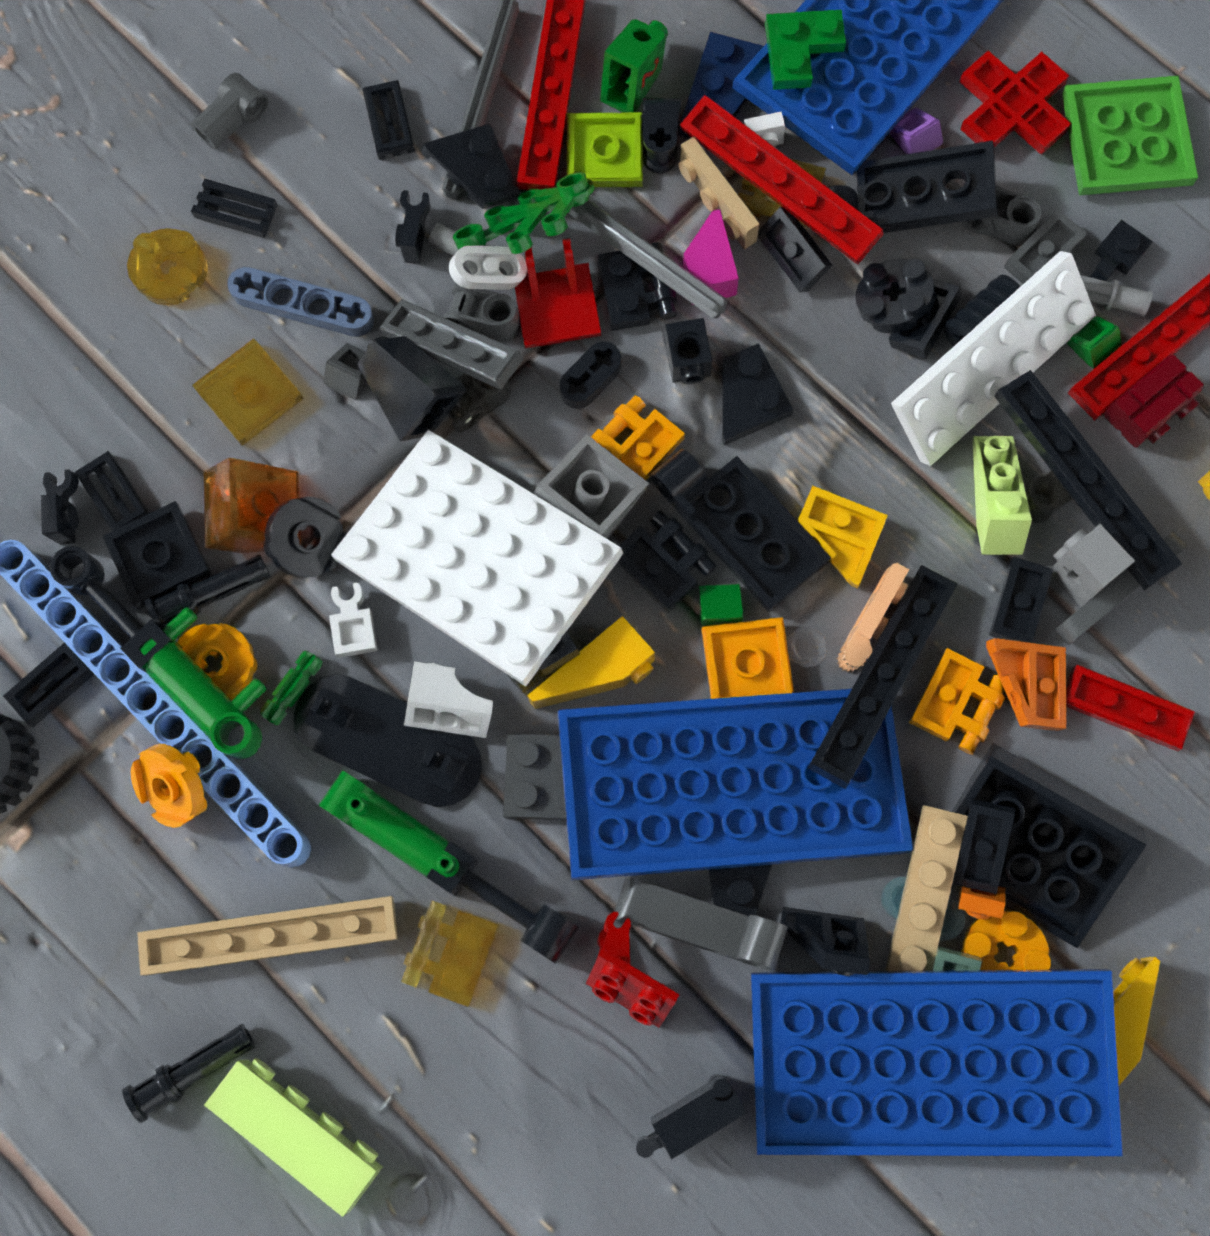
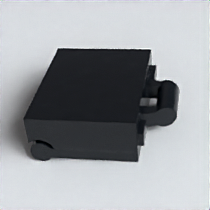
M714 1074L709 1077L707 1084L652 1116L651 1122L655 1130L648 1136H642L637 1140L636 1151L639 1156L648 1158L655 1150L665 1147L672 1160L744 1116L747 1112L730 1083L721 1075Z

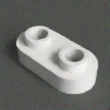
M464 246L451 258L449 272L452 279L459 286L466 289L509 290L516 287L525 278L527 265L521 253L512 254L509 247ZM463 267H467L471 271V274L466 272ZM499 267L503 268L507 275L502 274Z

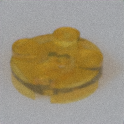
M165 228L150 233H141L134 239V248L128 257L127 271L134 286L149 301L159 305L182 303L190 298L189 293L194 291L197 285L200 288L205 282L208 269L207 260L202 249L189 232ZM166 260L177 263L176 266L170 267L167 274H163V271L159 268Z

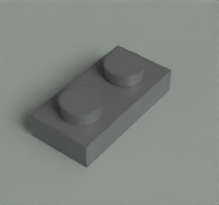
M1057 209L1007 260L1004 268L1024 284L1060 251L1071 253L1084 240L1087 233Z

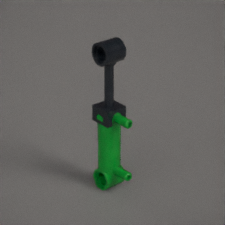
M75 546L64 547L55 553L50 563V572L54 580L75 594L83 596L89 594L131 638L120 649L139 669L146 672L211 740L217 750L235 759L249 758L258 751L262 742L261 730L243 712L267 690V687L259 679H254L231 700L182 650L183 647L176 641L197 620V615L190 608L185 607L164 628L153 620L142 626L102 585L105 573L102 564L80 547ZM83 563V572L78 577L72 579L73 569ZM242 726L244 728L242 741L237 745L230 746L228 740L230 732L235 727Z
M343 770L319 803L320 807L456 897L463 886L525 927L526 931L520 941L555 964L579 929L577 925L543 904L537 914L533 913L473 873V869L479 862L475 857Z

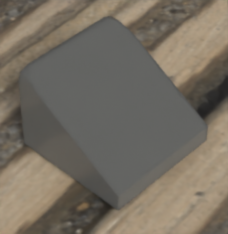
M346 343L326 362L324 383L351 399H356L367 385V381L357 365L365 352Z

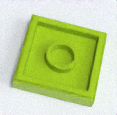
M642 112L567 113V175L583 172L586 174L587 179L592 180L594 187H643Z

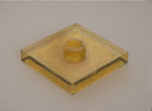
M254 338L192 385L241 446L304 399L298 389Z

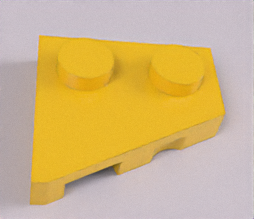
M812 485L798 522L831 557L830 563L852 587L858 589L888 515Z

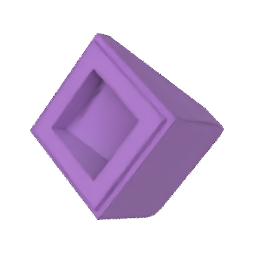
M917 107L906 113L889 132L906 154L935 150L943 143L940 120Z

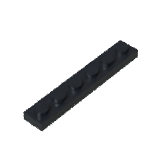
M1031 370L997 391L994 397L1095 527L1101 524L1135 560L1127 569L1143 590L1148 589L1182 565L1181 561Z
M923 565L920 566L808 769L844 789L847 788L958 583Z

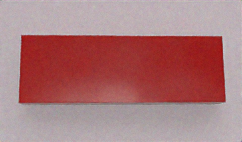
M1077 664L1072 668L1066 685L1067 708L1177 752L1183 749L1195 711Z

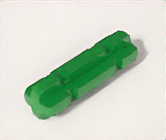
M305 650L295 661L297 664L296 668H290L272 693L274 696L272 701L267 700L260 709L259 714L273 725H279L288 714L285 712L287 707H293L311 682L308 678L311 675L315 676L322 667L323 662L313 653Z

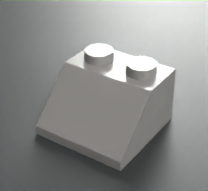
M586 434L536 486L534 495L608 539L638 501L649 483Z

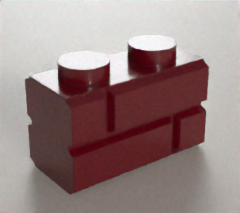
M1170 354L1116 399L1104 415L1116 430L1121 431V435L1133 447L1138 448L1147 439L1154 444L1171 429L1167 424L1168 421L1176 415L1180 420H1183L1200 404L1195 398L1204 389V384L1192 372H1188L1187 367L1174 354Z

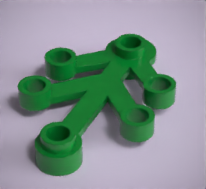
M576 172L560 179L557 182V188L527 190L518 196L520 205L506 207L499 205L487 210L484 217L488 224V229L483 231L480 224H470L456 231L453 235L455 245L458 250L464 246H486L488 241L516 228L514 232L506 237V242L512 254L523 253L532 247L533 242L530 234L540 221L547 236H556L563 233L568 228L565 216L572 207L580 206L590 199L589 195L595 189L592 180L587 179L585 173ZM552 210L550 214L545 216L548 211Z

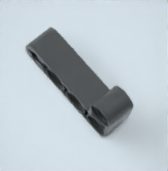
M625 877L614 912L619 913L616 919L618 921L625 922L629 918L632 926L769 971L776 969L788 929L787 926L755 915L746 916L630 877Z

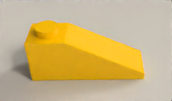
M621 616L579 652L580 655L565 663L527 696L530 704L535 709L622 688L630 681L638 684L654 669L651 664L655 660V652L628 621Z

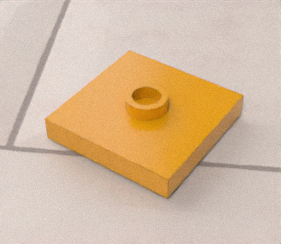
M783 617L704 626L701 628L710 699L794 693Z

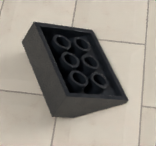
M992 743L971 776L952 812L968 816L971 799L1015 808L999 887L1005 888V906L1012 911L1024 914L1026 918L1032 920L1036 925L1078 948L1147 846L1144 829Z

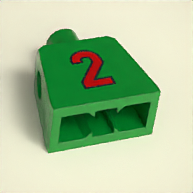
M637 19L631 20L608 46L604 53L600 102L621 112H636L643 102V97H646L662 69L665 43L668 36V30L663 23L653 20L646 24Z

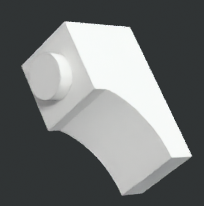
M414 661L404 726L486 738L492 715L493 701L476 696L465 689L455 676V668L441 666L436 663Z

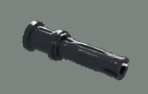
M258 554L190 586L188 583H181L177 585V590L155 600L151 597L145 599V605L152 620L164 628L185 607L190 608L198 616L201 613V608L237 593L257 582L269 579L271 576L261 555Z
M241 1023L238 1027L229 1031V1033L214 1040L173 1066L167 1064L156 1068L155 1075L135 1087L131 1085L126 1086L122 1089V1094L131 1114L138 1122L142 1123L148 1119L149 1113L169 1101L176 1103L184 1095L185 1089L227 1065L237 1057L253 1050L256 1046L251 1034L245 1028V1025Z

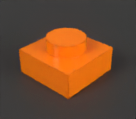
M961 886L958 909L966 910L968 915L978 919L987 920L991 919V917L1002 919L1006 904L1004 887L998 886L997 894Z

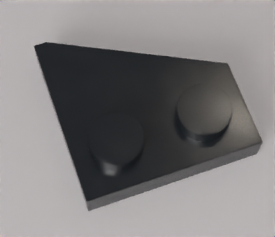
M759 343L723 359L722 442L724 446L793 414L794 409Z
M789 907L782 908L780 924L788 927L787 932L823 969H829L836 974L850 976L855 973L868 974L870 954L864 918Z

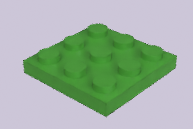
M1179 75L1065 85L1062 99L1066 119L1071 123L1068 134L1079 195L1194 185L1198 179Z

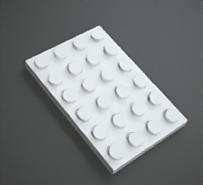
M428 430L331 556L335 561L510 677L527 686L539 667L618 562L623 552L621 547Z

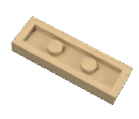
M694 137L681 144L679 169L687 182H694L698 187L701 199L709 211L712 212L713 210L720 209L727 236L731 240L737 239L744 250L756 243L760 224Z

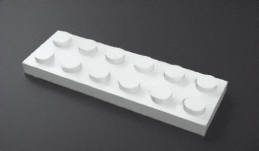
M1060 251L891 403L920 462L929 466L935 463L999 404L994 396L1000 388L1029 370L1035 372L1069 341L1074 334L1096 316L1072 253Z

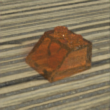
M230 457L205 470V548L235 553L264 552L265 528L269 517L285 501L299 498L298 471ZM299 531V532H298V538L300 539V543H299V544L301 545V534H300V531Z

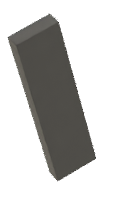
M401 299L379 327L384 336L388 338L406 336L431 358L500 390L524 360L520 351Z

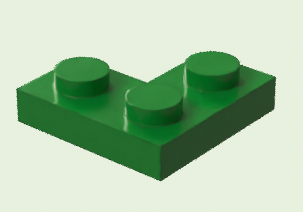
M842 9L766 14L765 31L773 90L811 88L813 76L810 54L844 52L846 38Z

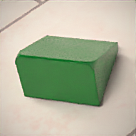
M1094 316L1091 321L1066 342L1093 369L1122 346L1119 327L1098 316Z
M740 584L699 586L701 626L743 621Z

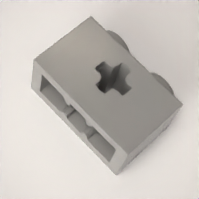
M1099 524L1089 533L1084 528L1080 529L1053 555L1057 562L1052 567V577L1082 607L1115 580L1135 560Z

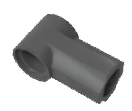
M239 73L230 74L223 80L218 88V97L190 123L193 130L211 148L217 149L244 122L251 124L259 120L268 107L267 96Z

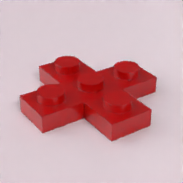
M988 50L961 75L959 82L983 104L963 121L960 130L975 143L993 140L994 148L1012 131H1015L1042 155L1068 131L1071 125L1066 118L1046 102L1066 84L1069 75L1042 51L1015 74Z

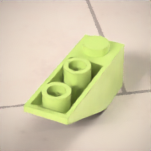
M973 436L976 526L982 555H1023L1032 518L1013 436Z

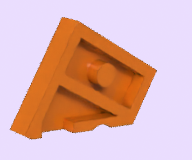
M999 638L986 641V648L1020 727L1051 731L1066 729V647Z

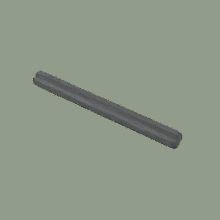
M516 0L499 1L459 132L485 124L519 13V4ZM445 176L442 185L443 194L448 198L456 200L463 197L465 189L457 187Z
M590 200L580 206L572 207L568 212L710 317L718 318L726 311L727 299Z

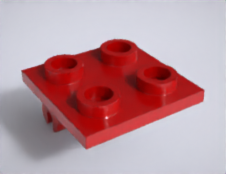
M570 238L562 239L566 268L536 273L532 247L524 252L527 273L525 278L514 288L525 349L601 336L589 263L574 265Z
M612 912L607 916L604 922V929L598 935L597 944L600 950L585 984L592 987V992L601 1000L608 1003H614L615 1001L628 1009L630 1016L639 1023L647 1026L653 1024L660 1028L680 994L630 965V919L627 918L621 928H616L614 922L619 913Z

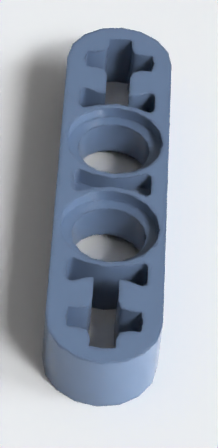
M250 267L238 268L228 278L227 286L229 292L237 304L243 307L356 337L367 334L374 325V316L370 305L366 300L357 296ZM249 281H252L257 290L247 288L245 293H242L239 286H246ZM289 289L293 292V297L287 304L277 305L273 302V296L277 291ZM259 290L264 291V299L261 296ZM325 299L330 303L325 313L314 315L309 312V306L314 300ZM339 304H340V308H341V310H342L343 313H339V312H338V305H339ZM357 310H360L363 319L357 318L354 323H351L346 314L355 315Z

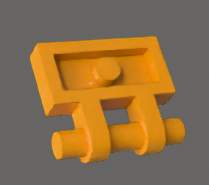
M634 395L626 405L621 404L613 412L615 417L603 430L597 429L591 438L640 477L647 480L650 474L685 439V433L656 409L644 420L638 414L646 404L640 397ZM625 428L633 430L634 432L622 445L615 441Z
M946 648L909 723L945 742L950 739L955 728L964 734L958 748L967 754L973 755L979 742H984L990 731L987 726L994 711L1000 710L1005 700L1003 695L1004 687L998 675H993L988 686L980 683L978 679L984 666ZM970 696L980 702L972 719L962 714Z

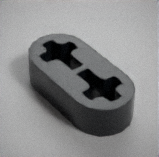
M604 341L595 343L566 371L559 385L561 398L566 405L576 409L588 406L617 377L621 371V354L616 345ZM608 355L611 356L610 367L603 364L594 372L597 367L596 357L599 356L605 359ZM588 378L584 384L585 393L582 395L580 392H576L571 395L570 384L573 383L578 386Z

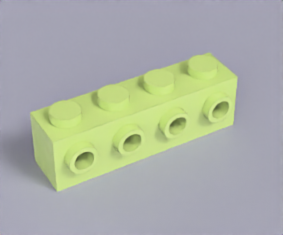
M257 1058L252 1062L248 1059L238 1060L204 1106L344 1217L351 1212L383 1168L382 1165L375 1161L378 1153L365 1142L357 1139L353 1143L341 1134V1131L344 1129L343 1125L331 1115L323 1112L319 1116L306 1106L310 1100L300 1090L292 1085H288L286 1089L272 1079L276 1074L275 1071L263 1061Z

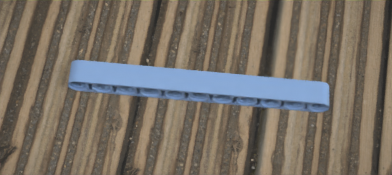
M6 540L0 543V575L160 744L170 745L181 753L190 752L196 759L202 751L208 749L212 751L211 762L205 768H201L198 773L203 789L265 855L275 863L289 868L299 867L305 863L310 856L311 845L307 836L230 756L217 750L211 740L154 680L129 659L120 649L123 644L72 591L54 580L50 567L37 554L16 540ZM19 556H23L21 565L16 569H12L13 561ZM49 583L50 586L46 594L37 597L38 589L43 584ZM71 610H76L74 620L68 625H63L65 615ZM102 637L103 643L100 649L95 653H90V644L96 638ZM129 665V675L124 680L116 682V673L119 668ZM150 693H156V704L151 709L144 711L142 707L143 700ZM183 721L185 727L183 733L177 739L171 740L169 736L170 728L176 722ZM238 778L240 781L238 793L232 798H226L224 795L226 783L231 779ZM266 807L269 814L267 822L259 828H254L251 821L253 813L258 808ZM294 836L297 841L296 851L292 856L282 858L279 851L281 842L287 837Z

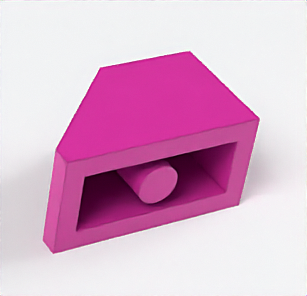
M718 209L710 213L684 252L683 268L719 294L728 298L737 295L739 278L721 211Z

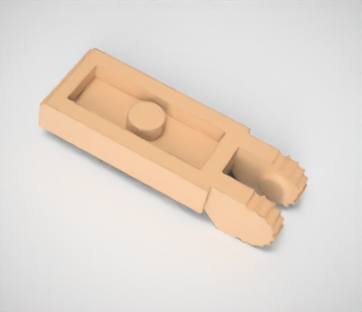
M893 563L884 571L840 649L841 653L836 658L839 668L843 669L842 671L853 672L860 666H864V663L867 662L866 659L873 652L870 644L871 637L877 640L889 621L884 616L890 603L898 604L908 587V584L903 582L909 569L901 564Z

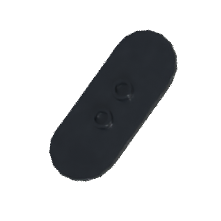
M337 674L322 677L308 686L298 699L294 712V727L300 741L304 745L330 760L421 803L435 807L455 805L471 794L480 779L482 771L481 754L472 737L404 726L407 703L354 678Z

